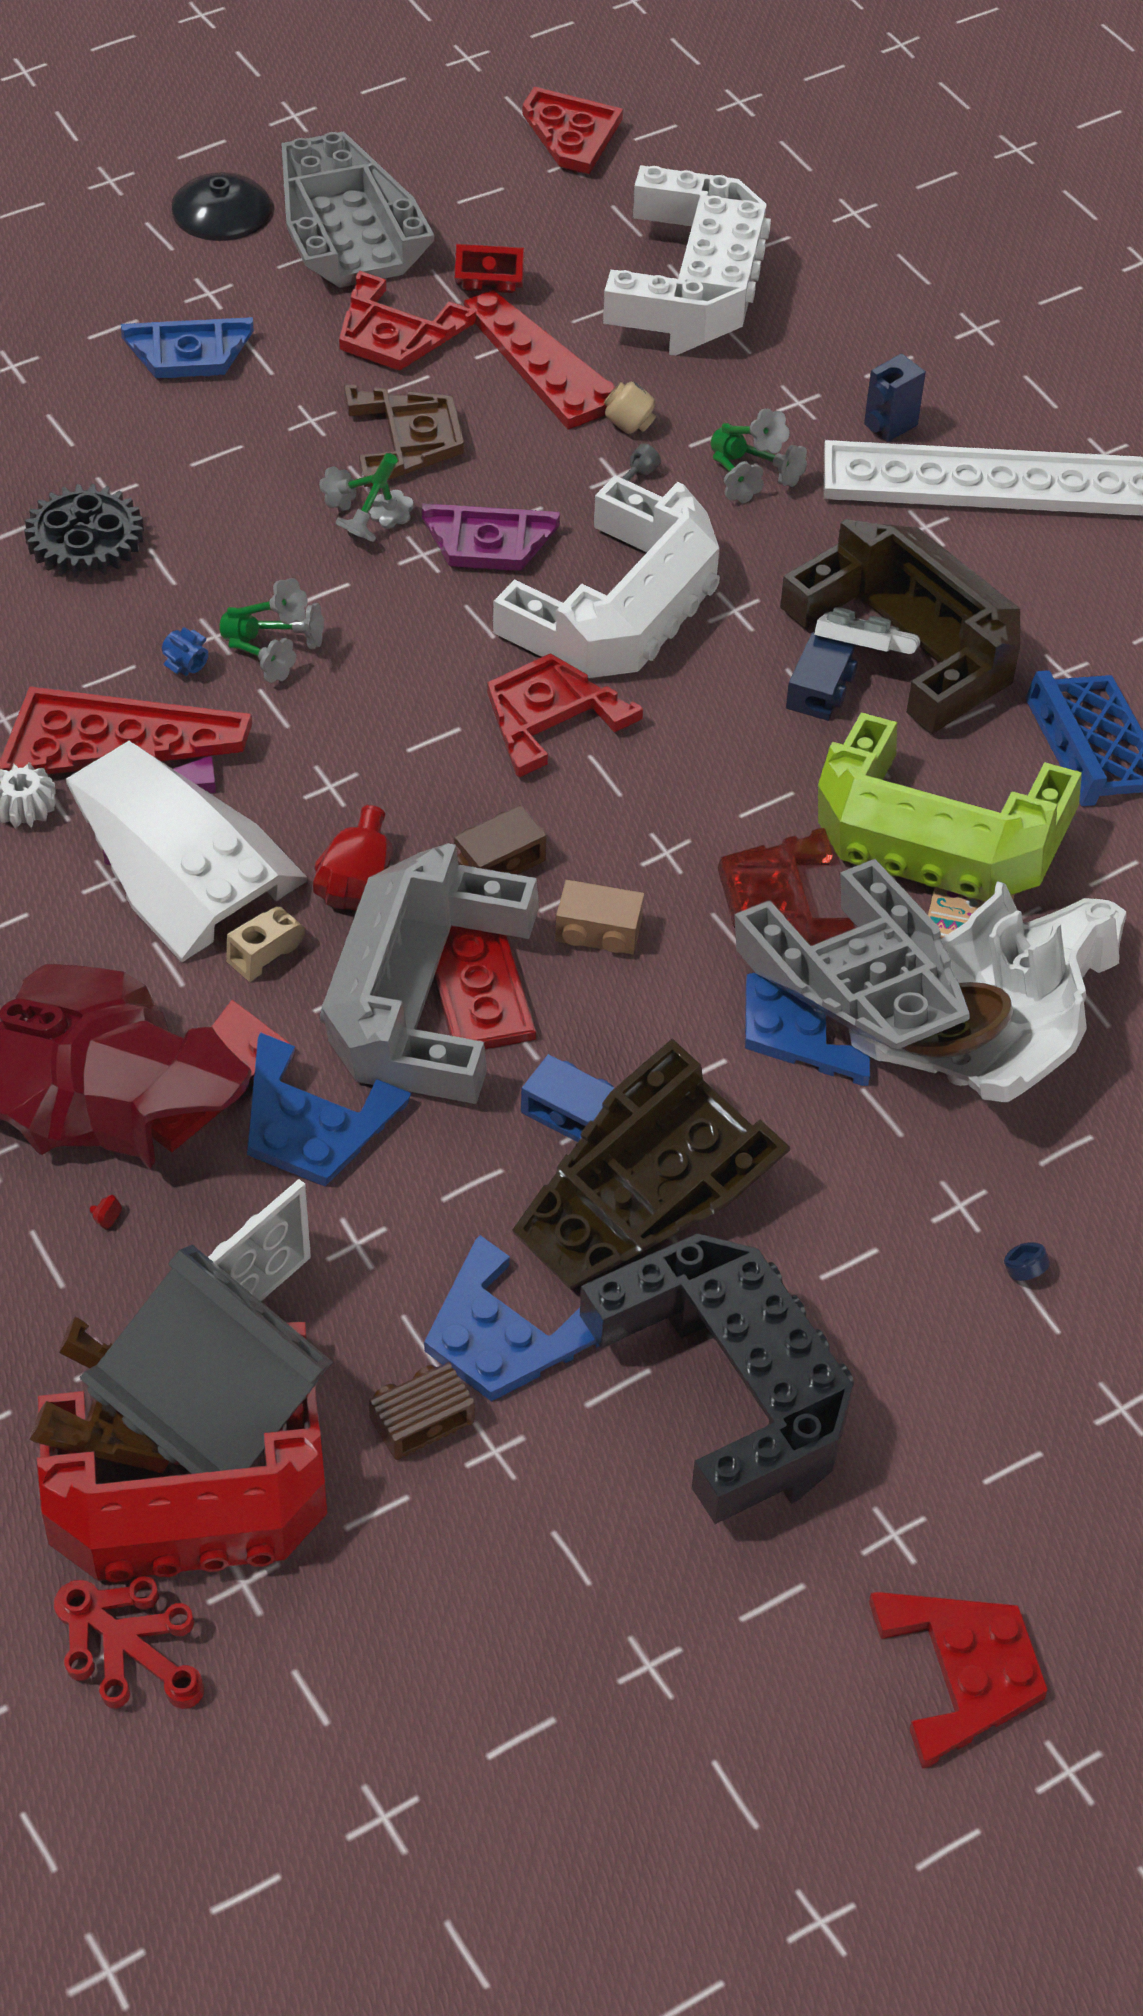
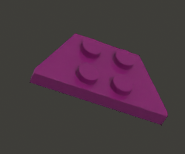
M422 503V519L449 566L522 571L560 526V512Z

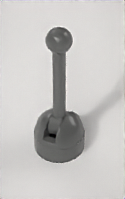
M644 443L640 444L630 456L631 469L622 478L629 481L636 473L641 475L652 473L661 464L660 455L652 446Z

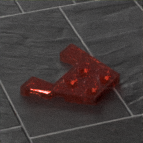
M825 828L812 830L810 836L800 839L796 835L784 838L782 844L770 848L760 845L720 858L717 868L734 928L736 913L770 900L810 946L855 929L854 923L849 917L812 918L797 865H829L833 853Z

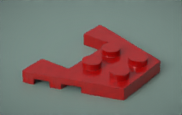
M359 271L356 276L355 289L352 290L349 311L346 312L340 333L339 349L400 371L472 326L476 322V310L449 301L433 321H429L377 303L387 290L386 279Z
M551 653L487 682V693L512 766L518 778L548 764V753L533 737L548 728L591 708L594 709L614 733L643 719V708L639 704L632 701L629 705L617 698L618 692L608 686L598 687L588 681L587 674Z
M884 1592L870 1594L869 1604L880 1639L924 1630L929 1632L955 1712L911 1721L910 1733L922 1769L934 1765L941 1756L955 1748L959 1750L971 1743L973 1737L990 1727H998L1045 1699L1048 1689L1018 1605Z

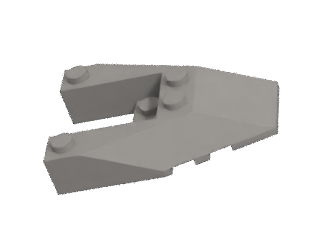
M876 859L840 872L841 909L854 922L857 928L813 946L806 942L770 900L735 914L736 951L756 974L851 1030L895 1050L963 1023L970 1018L957 978H954L948 951L943 947L939 926Z

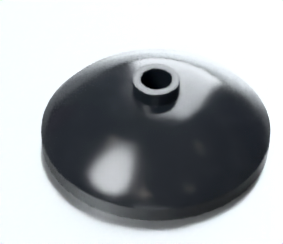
M229 172L209 173L188 181L176 192L172 200V215L176 224L183 231L194 237L211 241H228L248 236L260 229L269 218L270 199L261 185L246 176Z

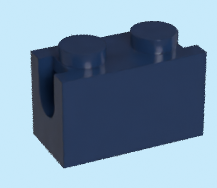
M902 353L872 369L864 424L872 432L881 431L882 438L886 442L917 426L926 371Z
M812 632L789 681L786 709L829 721L834 708H841L847 690V686H844L845 683H852L854 680L858 661L852 660L851 657L855 644L814 635Z

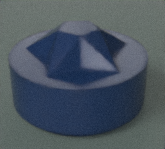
M1028 1242L1012 1248L1005 1256L1004 1264L1010 1278L1024 1281L1043 1274L1049 1268L1050 1260L1042 1244Z

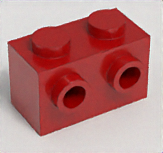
M456 244L454 277L456 284L462 285V289L467 291H482V286H494L496 292L515 293L516 288H523L524 248Z

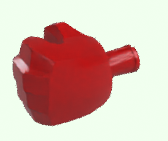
M374 805L362 807L358 826L345 828L340 831L315 862L316 874L313 879V893L325 899L326 905L357 911L368 878L389 867L393 858V847L387 837L380 833L386 815L380 807Z

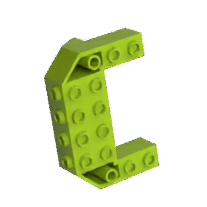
M861 712L844 744L832 742L818 783V823L839 859L855 865L876 859L890 875L962 894L969 898L987 901L995 894L997 881L1006 884L1010 895L1040 886L1079 806L1082 772L1045 762L1028 796L1012 791L1001 813L885 781L883 779L897 755V722Z

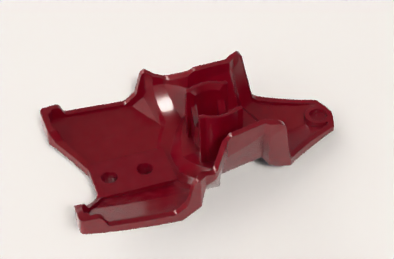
M45 964L23 979L22 987L15 997L16 999L7 1002L0 1009V1120H5L20 1130L40 1155L60 1146H101L110 1151L140 1157L142 1162L151 1169L156 1162L151 1129L154 1125L152 1120L180 1114L222 1111L245 1092L251 1077V1069L225 1045L213 1027L188 1029L184 1038L169 1032L164 1014L156 1008L147 986L123 971L78 965Z

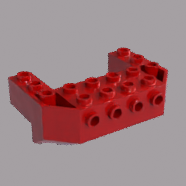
M315 1386L278 1432L264 1433L267 1466L100 1484L94 1451L76 1453L40 1444V1457H37L41 1512L48 1544L97 1581L108 1580L116 1583L125 1582L138 1576L156 1575L159 1577H171L182 1571L202 1569L207 1572H217L225 1569L227 1566L249 1564L262 1567L270 1565L274 1561L286 1560L327 1515L325 1476ZM84 1391L38 1396V1413L45 1402L48 1401L87 1420L88 1409Z

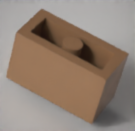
M565 880L556 914L555 941L573 946H586L613 953L620 952L634 955L643 919L644 893Z

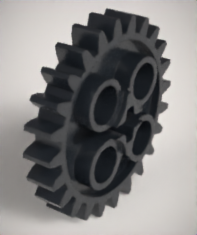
M77 484L74 492H70L67 488L62 487V495L58 496L52 492L48 493L49 502L38 500V509H30V518L25 519L26 529L24 533L29 554H35L37 564L45 562V567L48 571L57 566L61 576L68 570H72L74 578H77L81 571H86L88 577L92 578L94 570L97 569L106 575L107 566L111 565L116 569H120V559L130 562L132 560L131 552H139V543L144 541L143 517L140 516L139 507H133L132 498L123 500L122 491L110 495L109 486H106L100 492L96 491L95 484H91L88 490H83L81 485Z

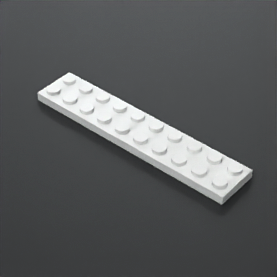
M825 440L824 499L1143 515V457Z

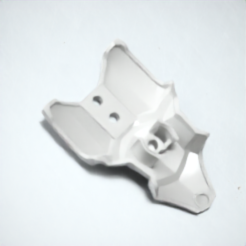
M997 881L995 894L971 914L966 923L943 937L941 941L944 949L948 951L954 978H957L959 983L978 982L991 984L1003 989L1010 996L1013 1014L1004 1030L982 1047L970 1053L949 1058L919 1056L902 1048L895 1050L849 1028L851 1045L877 1061L891 1062L932 1073H937L938 1071L946 1073L951 1083L959 1086L969 1085L984 1100L1009 1102L1038 1083L1076 1052L1087 1029L1084 1001L1087 996L1082 978L1089 968L1100 973L1119 964V947L1127 916L1126 911L1109 900L1084 898L1056 912L1023 923L1022 913L1017 910L1006 884Z

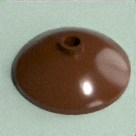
M978 982L959 983L970 1013L969 1020L902 1047V1049L915 1055L937 1058L956 1057L970 1053L997 1037L1009 1023L1013 1014L1010 996L1003 989L991 984Z

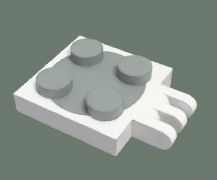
M834 608L833 612L827 611L817 620L814 635L887 652L890 649L907 654L914 653L921 643L917 635L898 631L899 628L890 626L891 620L877 616H870L869 620L854 618V611L843 608Z

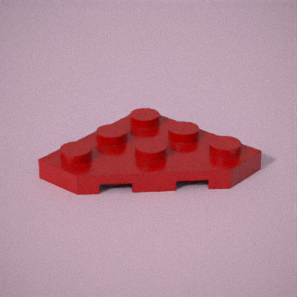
M534 86L523 103L522 115L559 167L590 174L623 120V109Z

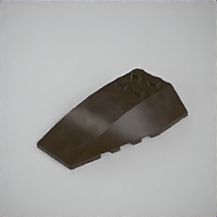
M672 1038L608 1094L602 1103L603 1108L593 1121L590 1120L580 1134L581 1139L571 1153L564 1156L557 1166L558 1171L548 1185L544 1184L512 1231L570 1290H573L727 1207L790 1151V1146L761 1119L754 1125L748 1122L703 1080L701 1064Z

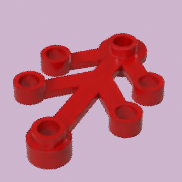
M138 1577L132 1581L129 1587L98 1590L89 1581L74 1580L66 1583L58 1590L54 1599V1609L60 1621L69 1625L70 1651L64 1658V1666L68 1675L77 1681L85 1680L93 1674L95 1662L91 1652L88 1650L90 1625L103 1635L105 1678L99 1686V1692L106 1706L120 1708L130 1698V1689L125 1679L124 1671L125 1652L164 1682L166 1696L173 1706L180 1709L191 1708L197 1705L204 1695V1683L199 1671L189 1665L177 1667L139 1638L171 1633L174 1636L187 1635L194 1627V1617L190 1607L183 1603H175L169 1606L163 1614L115 1619L104 1611L135 1605L139 1609L152 1608L159 1600V1591L156 1582L150 1577ZM142 1588L152 1589V1593L146 1598H138L136 1596L137 1592ZM80 1596L85 1597L82 1605L77 1607L69 1605L72 1599ZM183 1614L187 1616V1620L181 1625L171 1623V1620L176 1615ZM79 1658L88 1660L86 1666L82 1669L76 1670L71 1668L73 1662ZM188 1677L191 1679V1683L186 1688L180 1689L174 1686L175 1682L180 1678ZM113 1686L123 1687L122 1693L117 1697L107 1696L108 1690Z

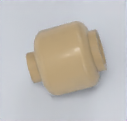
M620 382L604 401V404L607 406L605 416L626 434L634 433L637 429L644 432L656 418V415L652 413L656 404L654 397L636 382H628L626 384Z

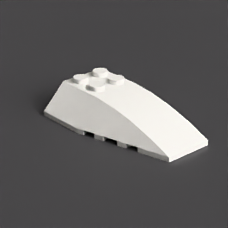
M127 741L66 778V783L86 822L90 823L95 833V839L99 847L107 855L117 881L121 882L131 908L181 962H184L214 942L215 924L266 891L275 901H278L307 882V876L256 823L131 741Z

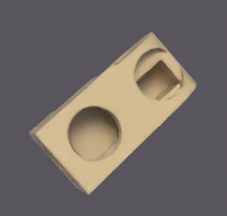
M282 907L272 908L227 934L226 962L245 979L252 982L262 974L263 966L278 956L288 954L298 947L304 938L305 927Z

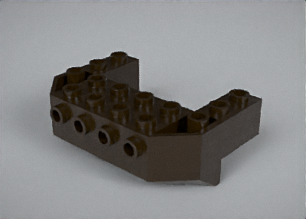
M845 519L840 523L837 545L783 576L780 608L804 628L816 622L827 611L832 612L834 608H839L859 596L886 619L891 620V623L902 632L915 634L920 638V646L940 663L911 681L906 713L932 734L1008 687L1014 681L1020 650V608L918 527L876 524Z

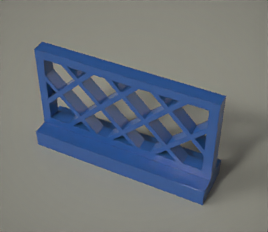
M1050 670L1036 671L1025 699L1060 766L1082 772L1079 800L1081 806L1095 805L1099 796L1143 792V776L1133 772L1136 766L1143 769V731L1113 676L1054 679ZM1105 689L1110 699L1107 700L1090 690ZM1061 692H1068L1077 697L1078 700L1074 703L1064 698ZM1085 701L1101 709L1102 712L1098 715L1080 705ZM1109 713L1121 719L1124 727L1104 718L1105 715ZM1074 715L1093 724L1091 729L1089 730L1079 725ZM1099 727L1117 738L1113 742L1095 733L1096 729ZM1124 740L1136 746L1139 753L1137 754L1119 745L1120 741ZM1088 742L1107 751L1105 757L1092 751ZM1113 754L1131 763L1130 768L1127 769L1109 760L1111 755ZM1103 769L1120 777L1122 780L1107 782Z

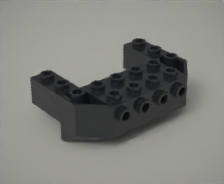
M697 1233L581 1286L580 1317L601 1349L667 1318L680 1338L707 1327L768 1417V1426L695 1460L692 1490L714 1524L782 1491L792 1504L801 1499L833 1471L847 1419L854 1381L846 1365L843 1363L838 1364L831 1354L829 1343L820 1329H814L806 1318V1312L800 1299L796 1295L791 1296L787 1291L777 1266L773 1262L768 1263L759 1249Z

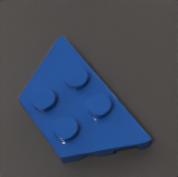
M253 317L121 324L122 339L155 378L225 375L254 332Z

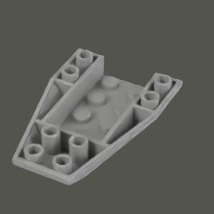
M329 132L322 136L297 138L290 142L281 143L286 226L306 267L338 287L356 284V276L359 271L385 279L404 275L434 242V233L414 197L345 132Z

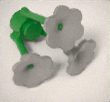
M765 408L759 411L757 419L750 426H733L725 422L712 435L711 448L714 452L713 460L721 463L729 472L724 477V484L727 486L724 494L727 499L731 501L737 499L740 503H747L752 499L753 494L759 493L763 489L764 482L761 479L763 469L758 464L750 465L748 462H741L735 467L728 460L740 458L745 452L772 462L773 466L778 468V482L780 485L794 487L798 483L799 477L805 472L807 467V461L805 460L807 450L803 446L790 445L785 455L778 453L781 450L782 442L787 441L790 435L789 428L785 425L786 417L783 412H773L771 409ZM742 434H752L754 437V447L747 444Z
M295 578L276 581L273 586L274 595L270 601L241 608L228 607L220 620V634L224 640L229 641V648L241 649L258 656L261 661L260 667L264 670L263 677L269 683H274L276 680L284 681L288 677L290 668L295 664L296 653L292 650L293 642L288 638H283L280 641L273 640L269 643L268 647H263L262 649L246 643L257 636L259 629L293 630L294 633H304L309 649L320 647L322 643L324 618L321 615V606L319 603L308 605L305 614L304 608L308 603L306 593L300 589L299 582ZM272 609V611L279 614L281 621H258L251 614Z

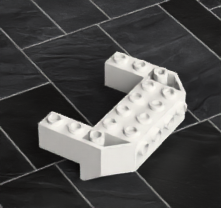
M640 165L634 187L633 218L692 226L678 279L661 275L633 273L626 270H610L604 292L603 324L670 333L669 355L675 356L743 327L748 302L753 303L756 289V282L754 281L759 279L760 260L764 258L766 239H768L771 219L765 218L766 203L736 178Z
M614 475L595 495L594 528L647 552L608 595H605L581 584L562 603L514 579L493 603L494 634L541 657L551 653L587 674L588 678L638 672L648 660L652 661L655 659L660 647L668 638L672 639L677 634L681 623L688 616L692 617L696 613L700 602L707 595L710 596L715 592L720 580L719 575H717L719 545L708 513L684 484L677 482L661 497Z

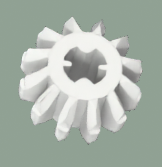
M29 762L24 768H18L13 763L10 771L0 769L1 823L11 821L14 828H17L21 823H27L32 828L34 820L46 821L48 812L54 811L56 804L55 784L52 782V778L48 777L44 768L34 770Z

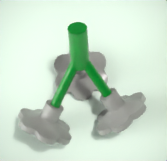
M386 453L375 474L356 480L352 479L350 473L345 469L339 470L335 466L326 469L325 477L320 480L319 486L322 493L325 494V503L330 508L337 507L340 511L348 510L351 506V500L356 497V487L370 483L373 484L362 509H357L353 519L345 520L338 517L336 520L337 525L359 537H364L374 542L376 535L371 533L366 527L369 518L375 522H380L381 527L385 529L393 528L396 524H405L410 520V511L414 508L412 498L404 496L400 490L390 491L387 482L398 462L395 455ZM380 488H381L383 494L377 495L378 492H379V490H380Z

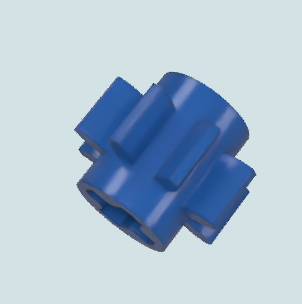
M185 627L181 631L175 630L171 632L162 644V654L168 657L164 666L176 674L182 673L185 676H188L189 672L196 673L200 671L208 660V650L202 646L206 638L194 629L190 631Z

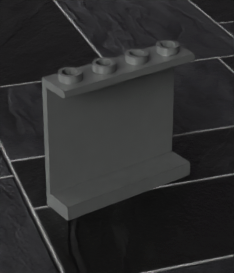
M192 1244L180 1249L168 1263L172 1269L99 1363L84 1371L80 1379L89 1386L87 1390L95 1400L104 1405L113 1406L123 1415L122 1420L128 1428L137 1434H146L158 1444L157 1449L159 1453L169 1462L176 1465L181 1464L192 1474L250 1468L265 1449L264 1433L278 1432L333 1362Z

